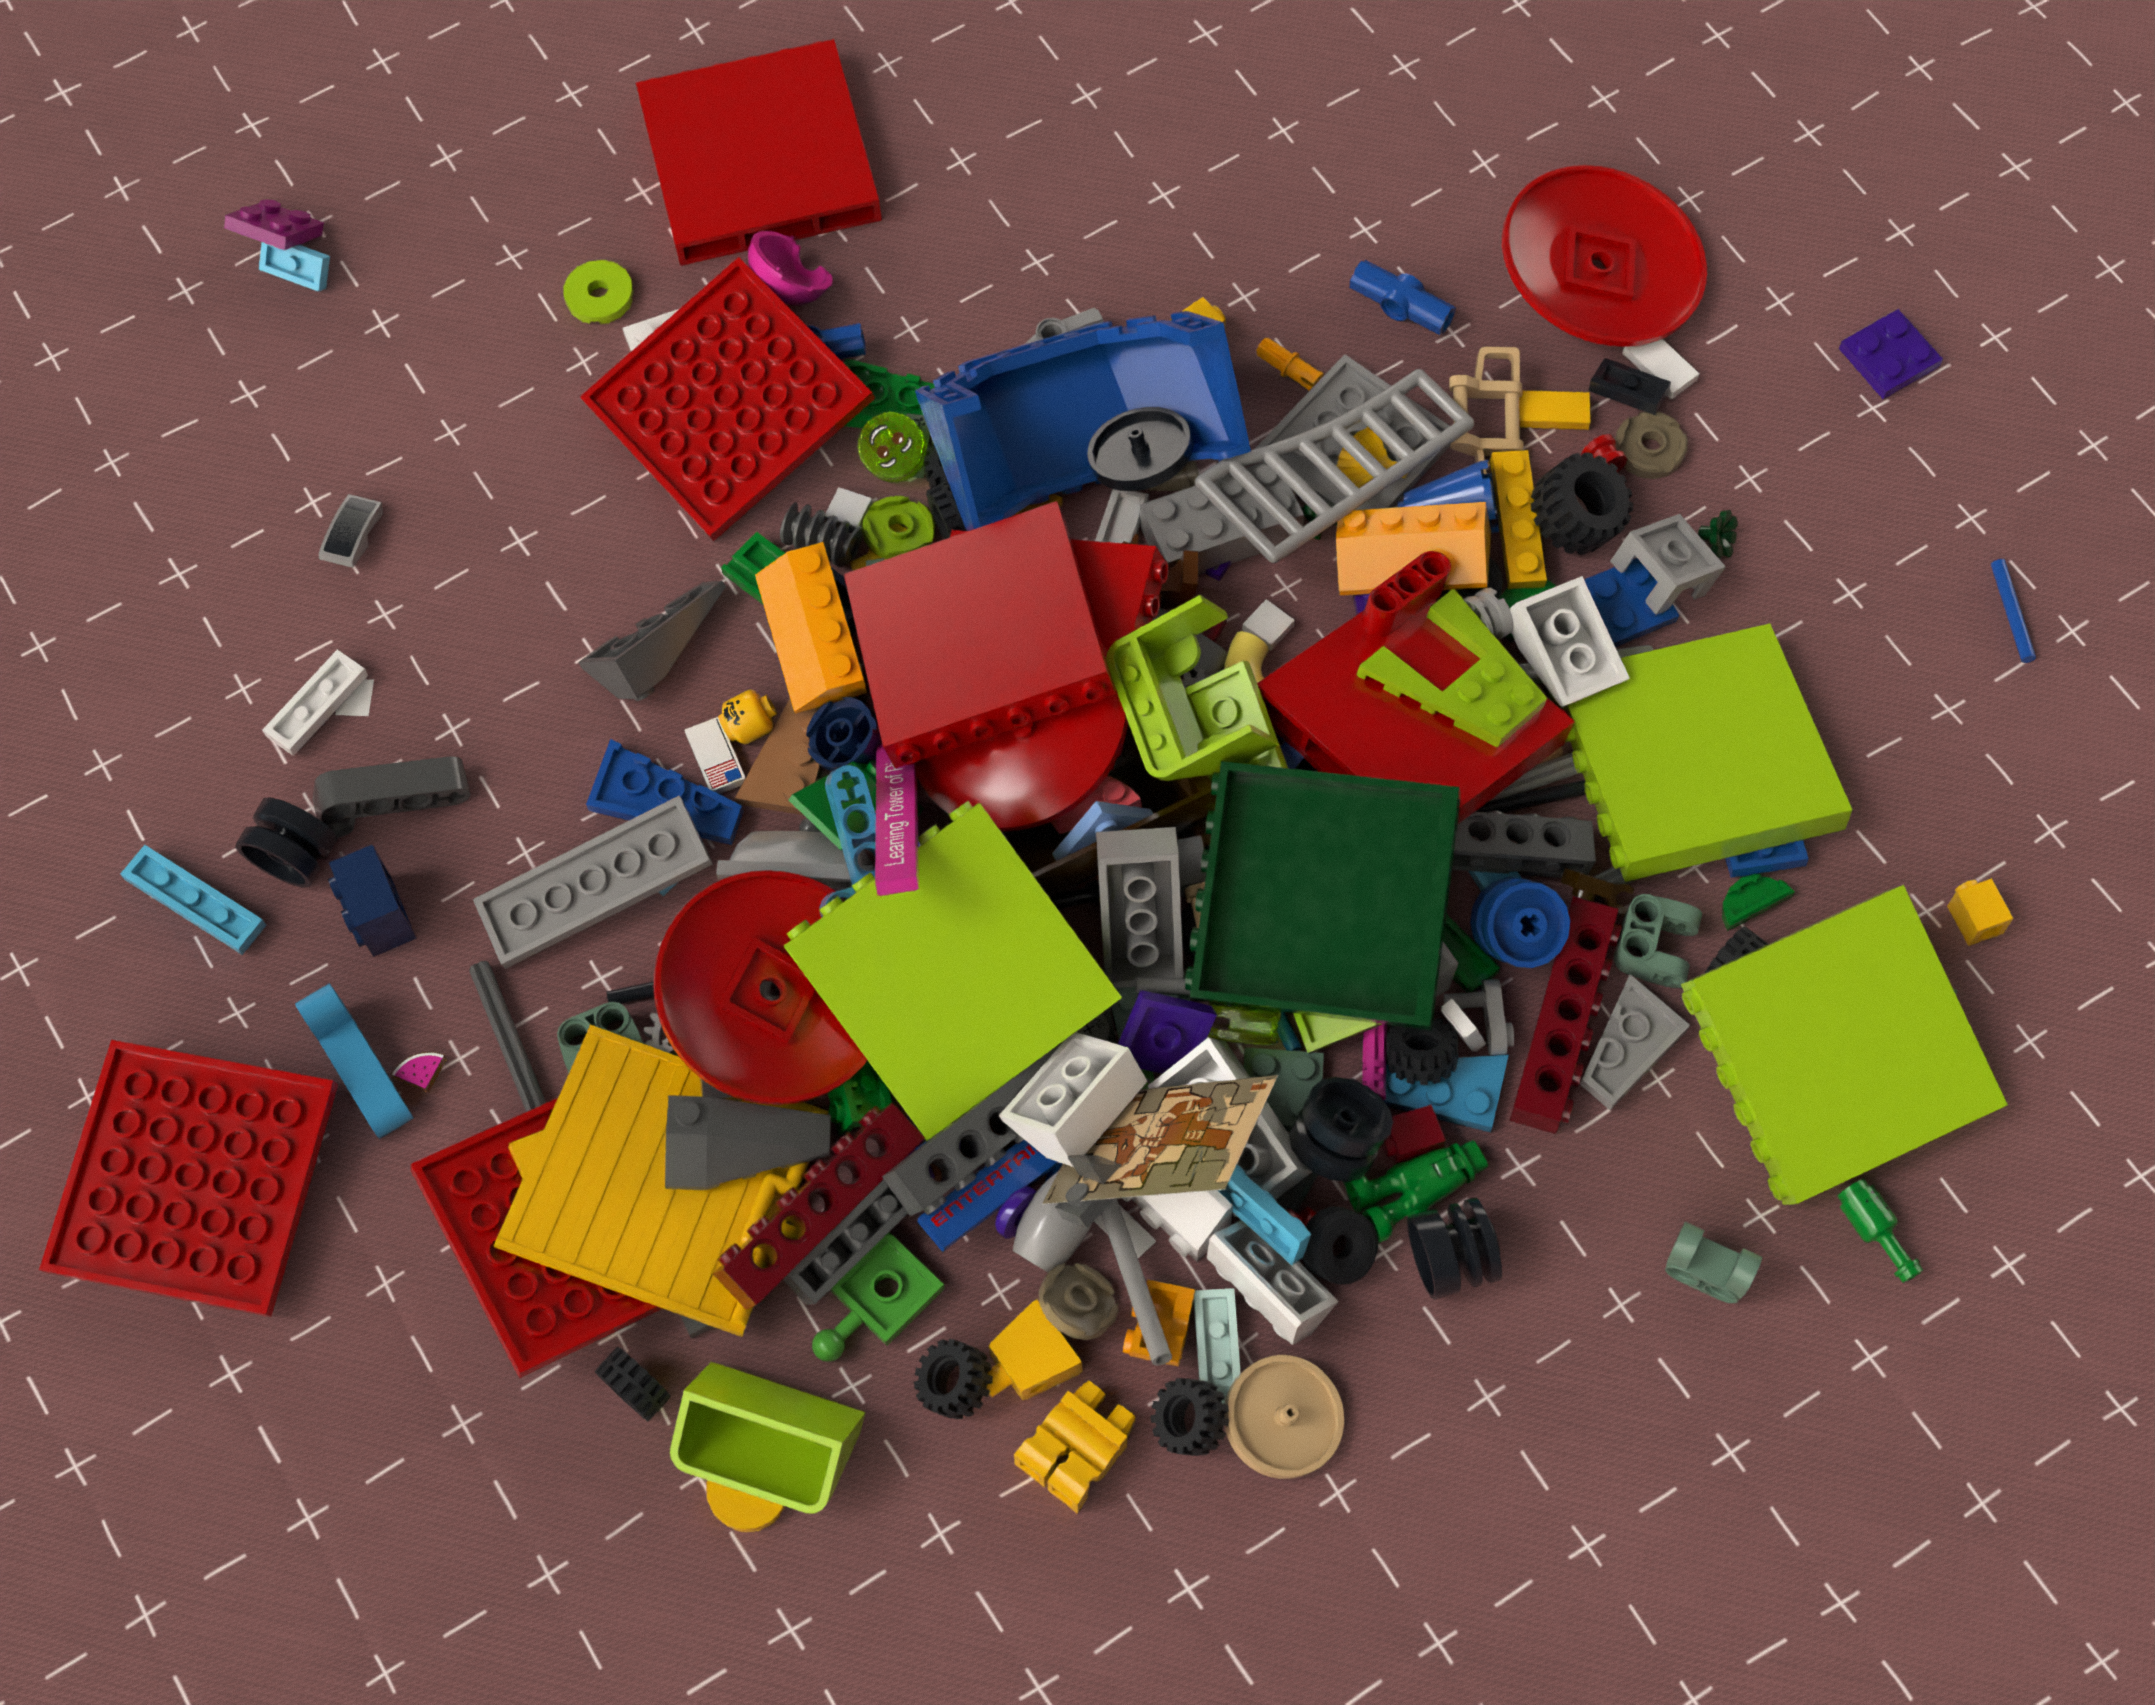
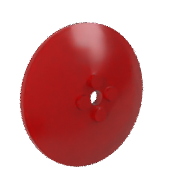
M1591 165L1569 166L1549 171L1531 181L1520 191L1514 199L1503 224V258L1511 280L1519 293L1544 319L1557 328L1580 339L1596 344L1619 347L1650 344L1680 329L1690 319L1703 297L1707 281V261L1701 239L1695 227L1671 198L1650 183L1629 173L1613 168ZM1592 260L1601 261L1606 269L1597 268L1592 263Z
M1102 644L1103 651H1104L1105 658H1106V657H1107L1108 649L1105 647L1104 644ZM1114 685L1115 695L1103 698L1098 702L1088 703L1067 710L1062 714L1052 715L1029 723L1024 727L1014 728L993 735L988 739L978 740L957 747L950 752L940 753L916 762L919 781L932 800L948 814L967 801L970 802L972 807L980 803L1001 832L1030 829L1051 822L1073 810L1086 800L1106 778L1121 752L1126 737L1128 720L1116 687Z
M763 870L740 873L724 878L699 892L681 909L667 929L660 944L654 969V998L658 1017L667 1039L681 1060L697 1076L719 1091L748 1102L771 1105L795 1104L820 1097L838 1088L867 1062L861 1050L784 948V945L791 940L787 935L790 930L804 920H807L811 926L821 918L819 911L821 901L826 895L836 892L832 888L812 878L785 871ZM763 982L776 984L780 991L779 999L774 1001L765 999L760 993V984Z

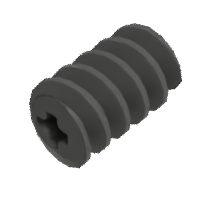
M794 502L782 521L780 528L781 542L788 546L793 544L795 549L823 542L828 560H832L833 565L840 568L849 564L859 550L863 528L857 526L853 533L850 534L851 526L849 521L845 520L839 528H836L838 517L832 515L824 523L825 512L823 510H818L811 517V505L806 504L798 512V503Z

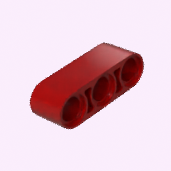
M1424 552L1374 588L1369 595L1361 617L1362 628L1372 636L1385 637L1438 599L1451 571L1450 560L1440 552Z

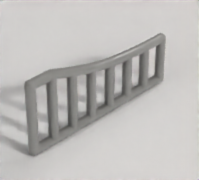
M1416 369L1388 389L1330 422L1297 436L1253 449L1245 454L1221 460L1197 476L1195 485L1269 562L1277 563L1474 427V420L1423 370ZM1419 386L1455 423L1440 432L1403 395ZM1391 404L1428 442L1413 451L1376 412ZM1363 421L1401 460L1386 470L1346 429ZM1332 436L1374 479L1358 488L1315 443ZM1300 450L1346 498L1330 507L1280 456ZM1265 461L1318 517L1303 527L1245 466ZM1230 473L1290 536L1274 546L1214 483Z

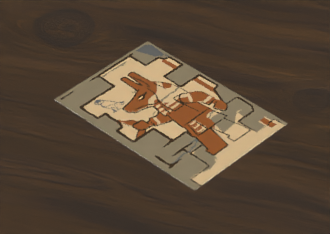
M1278 1075L1141 1089L1086 1153V1155H1098L1122 1164L1104 1184L1080 1176L1074 1167L1062 1164L1042 1204L1068 1202L1066 1199L1067 1191L1078 1183H1085L1089 1188L1088 1194L1081 1201L1225 1190Z

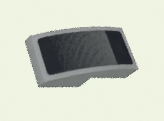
M348 494L327 530L318 553L319 559L353 568L369 546L368 533L383 515L382 502Z

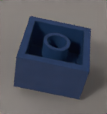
M373 844L329 862L334 877L329 878L328 882L337 900H340L344 909L341 911L344 922L349 932L353 933L359 947L366 945L373 957L417 939L393 879Z

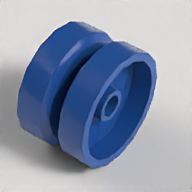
M1507 877L1492 882L1479 893L1472 906L1470 925L1474 940L1486 954L1515 967L1534 968L1547 964L1561 952L1569 936L1570 918L1566 904L1556 891L1542 883L1522 878Z

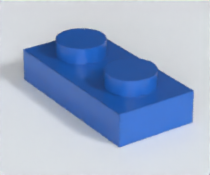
M1800 840L1728 857L1725 860L1730 877L1732 878L1804 867L1807 865L1809 858L1804 842Z

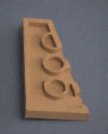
M789 699L735 796L736 803L743 806L803 815L788 800L795 792L819 780L822 766L808 752L807 747L810 749L806 732L812 716L820 707L795 714L791 699Z

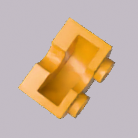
M1147 1279L1146 1283L1172 1355V1359L1165 1364L1178 1367L1187 1337L1195 1289ZM1132 1308V1315H1131V1317H1135V1318H1136L1134 1309ZM1137 1323L1135 1330L1127 1329L1123 1353L1130 1354L1131 1357L1151 1361L1139 1323Z

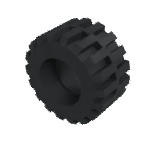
M1585 452L1582 455L1576 453L1568 458L1566 457L1535 484L1537 487L1532 490L1531 498L1535 500L1531 503V512L1537 513L1534 522L1536 526L1540 525L1543 529L1541 534L1545 539L1549 537L1553 540V546L1556 548L1563 546L1566 553L1573 554L1577 551L1579 555H1582L1589 551L1597 550L1625 529L1624 526L1631 519L1629 513L1633 511V503L1629 501V498L1632 497V492L1630 488H1626L1624 484L1627 482L1624 475L1620 476L1616 472L1618 468L1613 463L1608 465L1606 458L1601 456L1594 458L1592 453ZM1576 496L1583 501V503L1587 507L1588 512L1581 507V505L1576 499Z

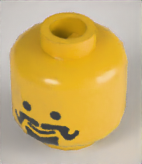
M748 689L724 702L722 714L718 718L724 732L732 742L737 740L741 744L746 745L773 730L774 723L772 717L777 715V711L767 694L761 697L755 690Z

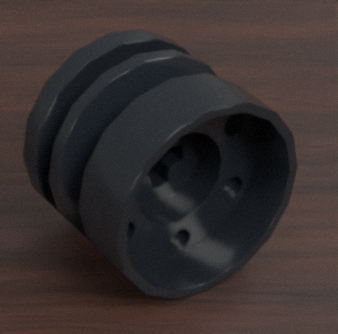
M1473 1197L1464 1200L1463 1210L1457 1203L1449 1204L1447 1209V1225L1435 1209L1408 1216L1407 1230L1413 1257L1423 1285L1429 1296L1434 1300L1460 1292V1272L1464 1273L1471 1286L1475 1288L1482 1285V1275L1490 1283L1500 1281L1502 1278L1498 1238L1492 1222L1478 1198Z

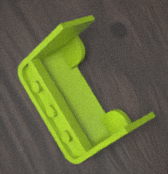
M1201 595L1115 641L1107 652V665L1144 766L1150 775L1163 781L1213 775L1214 772H1220L1221 761L1243 764L1278 745L1274 737L1251 724L1228 736L1225 734H1215L1205 740L1203 739L1180 676L1192 670L1200 659L1201 649L1196 635L1226 620L1228 615L1225 610Z

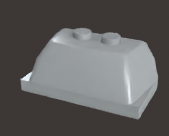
M751 832L737 844L729 861L718 860L716 875L718 881L740 873L772 870L785 871L812 878L835 891L852 887L843 850L834 845L822 832ZM862 850L858 855V864L863 870L871 871L874 868L872 861L866 852Z

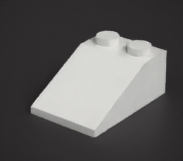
M1582 576L1517 602L1510 608L1513 619L1511 633L1519 650L1561 708L1630 679Z

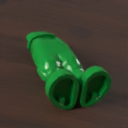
M1472 1140L1461 1146L1454 1143L1450 1147L1433 1150L1409 1161L1396 1163L1382 1177L1368 1180L1367 1177L1363 1176L1361 1179L1343 1183L1356 1213L1362 1212V1215L1372 1223L1377 1233L1378 1244L1392 1236L1393 1226L1407 1216L1428 1211L1431 1206L1451 1195L1465 1183L1473 1182L1475 1174L1487 1169L1488 1163L1476 1142ZM1393 1193H1403L1401 1197L1389 1204L1371 1207Z

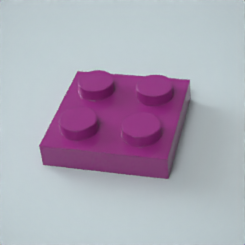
M269 199L260 200V203L241 207L240 210L225 215L224 228L282 250H287L322 236L324 222L311 218V215L305 211H291L281 207L279 202Z

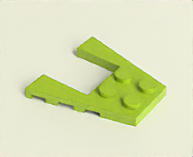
M1452 589L1430 607L1426 617L1479 657L1480 660L1444 691H1441L1383 646L1359 666L1356 675L1364 680L1369 676L1385 684L1383 690L1397 697L1404 694L1422 703L1420 708L1432 715L1436 712L1446 715L1455 720L1454 726L1498 748L1544 707L1547 697L1456 590Z

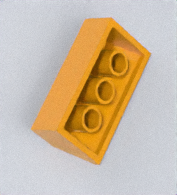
M1486 502L1353 510L1337 521L1336 552L1340 596L1370 594L1374 588L1427 551L1440 552L1450 560L1451 571L1443 590L1487 588L1491 530Z
M820 542L786 552L758 572L755 577L794 713L821 707L829 701L833 703L844 700L842 697H856L866 694L865 682L824 543Z

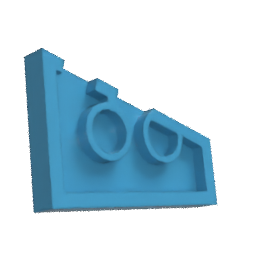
M1509 1055L1458 1058L1457 1068L1455 1072H1451L1449 1078L1441 1077V1082L1436 1084L1431 1080L1428 1081V1085H1420V1081L1410 1084L1407 1083V1078L1399 1080L1396 1078V1072L1391 1073L1389 1071V1065L1386 1062V1099L1383 1101L1389 1108L1406 1112L1432 1104L1438 1120L1491 1133Z

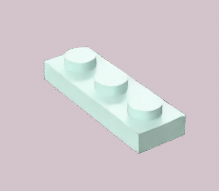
M1234 1288L1195 1290L1194 1313L1199 1380L1208 1381V1383L1217 1386L1216 1391L1222 1392L1226 1399L1230 1386L1241 1373Z

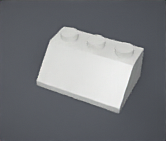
M1075 1032L1065 1039L999 1116L1005 1124L1046 1158L1073 1167L1068 1156L1086 1155L1089 1149L1146 1084L1147 1079L1129 1048Z
M1218 1190L1122 1198L1126 1202L1132 1199L1142 1209L1140 1214L1151 1227L1157 1229L1160 1226L1170 1236L1168 1240L1172 1247L1183 1257L1189 1254L1196 1262L1208 1252L1209 1239L1212 1235L1231 1226L1233 1205Z
M1242 1220L1214 1233L1209 1239L1207 1259L1216 1267L1218 1274L1223 1279L1230 1281L1244 1295L1247 1304L1253 1309L1258 1310L1273 1325L1274 1331L1292 1345L1311 1335L1339 1302L1299 1261L1291 1265Z

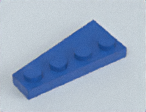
M612 739L609 741L586 803L588 810L591 812L631 820L680 796L700 837L729 845L733 844L744 813L742 805L702 785L697 786L685 780L683 775L671 769L668 771L652 763L651 759L638 752L637 754L623 748L622 744Z

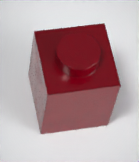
M1432 1104L1393 1116L1391 1133L1383 1146L1386 1156H1393L1395 1163L1406 1162L1430 1151L1444 1148L1446 1139Z

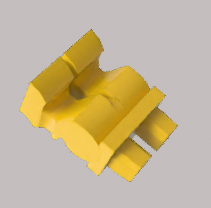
M1089 1380L1077 1389L1074 1394L1068 1390L1060 1400L1061 1402L1053 1408L1043 1423L1037 1426L1035 1435L1027 1438L1014 1453L1016 1466L1043 1487L1048 1483V1491L1077 1514L1088 1498L1090 1483L1103 1479L1118 1456L1126 1449L1127 1436L1136 1420L1134 1414L1119 1404L1107 1419L1099 1415L1095 1410L1105 1399V1393ZM1069 1454L1066 1462L1058 1465L1055 1470L1057 1459L1060 1456Z

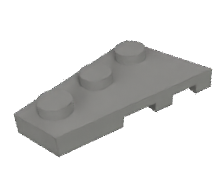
M1629 974L1580 1085L1611 1111L1688 1031L1690 1024Z

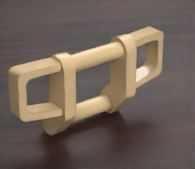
M1482 347L1476 358L1474 378L1468 375H1454L1449 378V389L1453 392V400L1467 413L1468 398L1505 399L1506 438H1479L1467 432L1450 444L1453 450L1475 456V462L1484 460V456H1491L1492 452L1524 451V441L1520 440L1519 397L1523 395L1522 383L1520 382V351L1516 347ZM1488 358L1510 360L1511 381L1482 380L1484 360Z

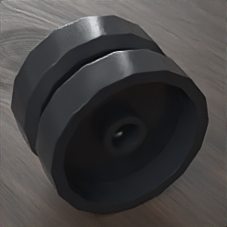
M263 798L253 815V820L257 826L246 827L236 842L235 848L247 861L276 879L301 888L310 887L321 868L316 859H327L337 842V836L325 823L305 810L280 799Z
M1339 1077L1323 1079L1312 1087L1305 1100L1303 1109L1298 1113L1289 1134L1291 1148L1301 1163L1320 1176L1342 1182L1358 1180L1371 1169L1377 1158L1378 1151L1384 1146L1391 1133L1393 1119L1386 1103L1369 1087L1352 1079Z

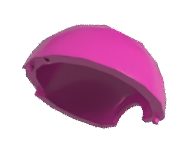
M759 231L754 234L748 249V267L785 304L802 306L813 302L831 287L832 275L820 265L815 270H808L802 265L799 257L801 247L793 240V236L788 237L773 231Z

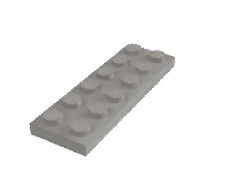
M677 796L474 898L473 901L501 965L507 969L713 865L683 799Z

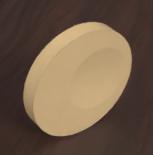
M1289 1355L1263 1358L1242 1371L1228 1390L1224 1403L1228 1404L1229 1412L1224 1413L1225 1418L1229 1419V1426H1225L1227 1438L1239 1458L1258 1473L1278 1479L1298 1478L1320 1468L1336 1451L1344 1429L1343 1404L1330 1378L1311 1362Z

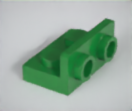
M868 1060L849 1080L828 1092L830 1102L829 1115H831V1122L836 1126L838 1136H844L854 1127H862L858 1121L874 1106L881 1110L892 1103L888 1087Z

